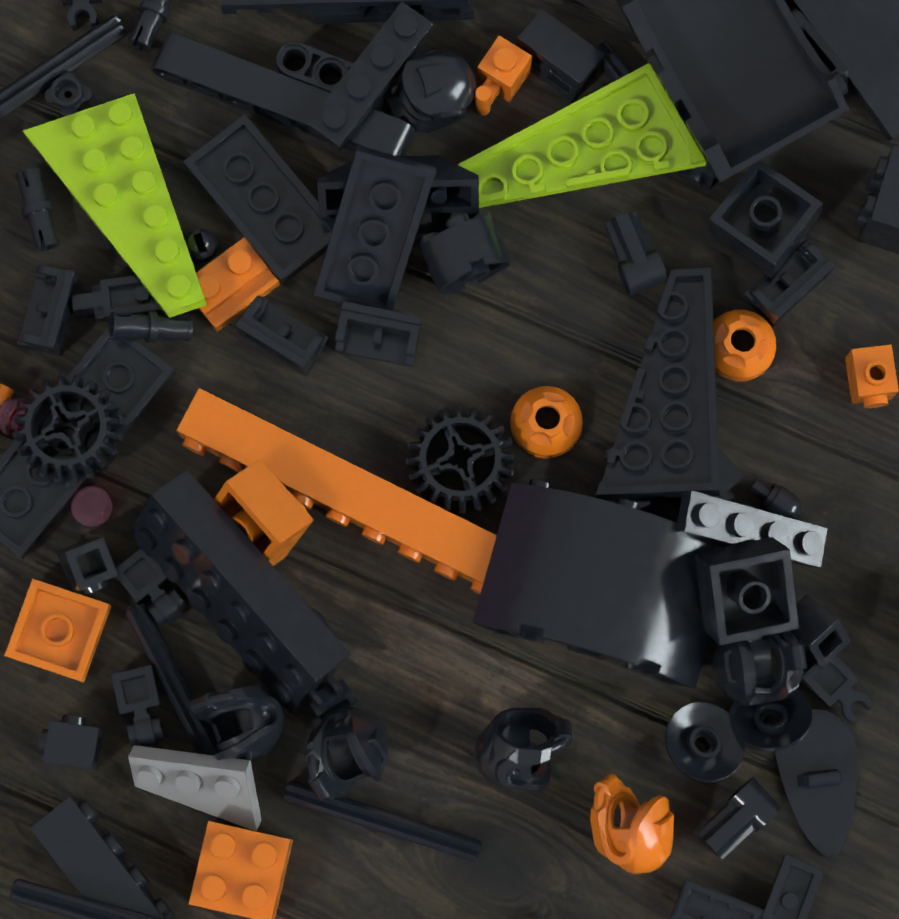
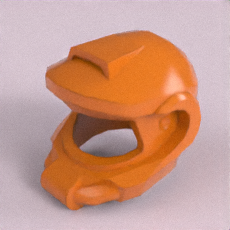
M606 775L594 785V804L590 815L593 840L597 851L612 863L632 874L649 873L661 868L672 853L674 814L670 811L669 800L665 796L658 795L644 802L641 806L631 788L626 787L616 775ZM618 804L621 809V824L619 828L614 826L613 819Z

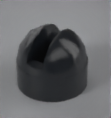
M206 229L193 230L185 240L191 259L194 261L207 262L217 253L218 244L216 238ZM202 236L207 251L199 253L195 241L196 237Z

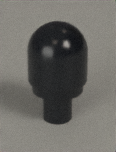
M756 478L748 488V492L761 500L759 507L764 511L793 519L799 517L802 509L801 502L794 493L784 486L774 483L769 487Z

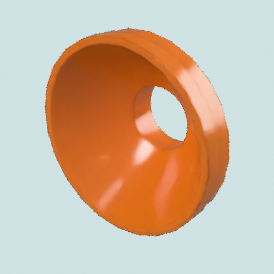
M744 309L725 312L713 321L715 372L719 376L730 381L746 382L756 379L770 367L775 357L776 337L770 324L761 315ZM737 330L750 332L754 337L753 348L746 352L735 349L731 343L732 334Z
M552 386L537 387L526 392L515 403L510 419L511 433L518 446L527 454L543 459L556 458L566 454L578 442L583 427L582 412L575 399L566 391ZM543 407L555 409L560 417L558 425L552 429L541 428L535 419L538 410Z

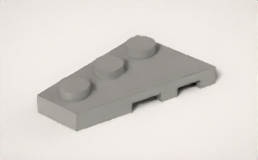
M134 745L128 758L135 787L257 831L262 819L250 760L235 758L217 760L212 755Z

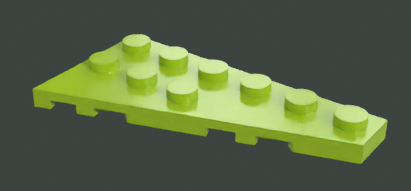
M648 63L458 165L479 175V208L702 167L706 166V160L651 64Z
M135 93L23 130L29 142L45 159L48 166L68 188L71 195L102 234L110 241L117 253L129 265L169 318L207 305Z

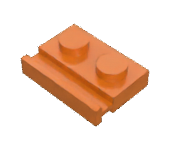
M245 237L196 273L207 303L206 306L199 309L217 332L245 312L258 295L265 297L280 285L279 280L272 274Z

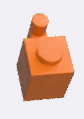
M501 36L497 37L477 67V83L481 86L476 89L475 111L480 116H485L490 112L491 105L497 96L510 103L531 71L532 55Z

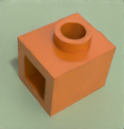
M892 344L851 349L845 357L852 404L864 403V408H878L888 405V400H891L899 392Z

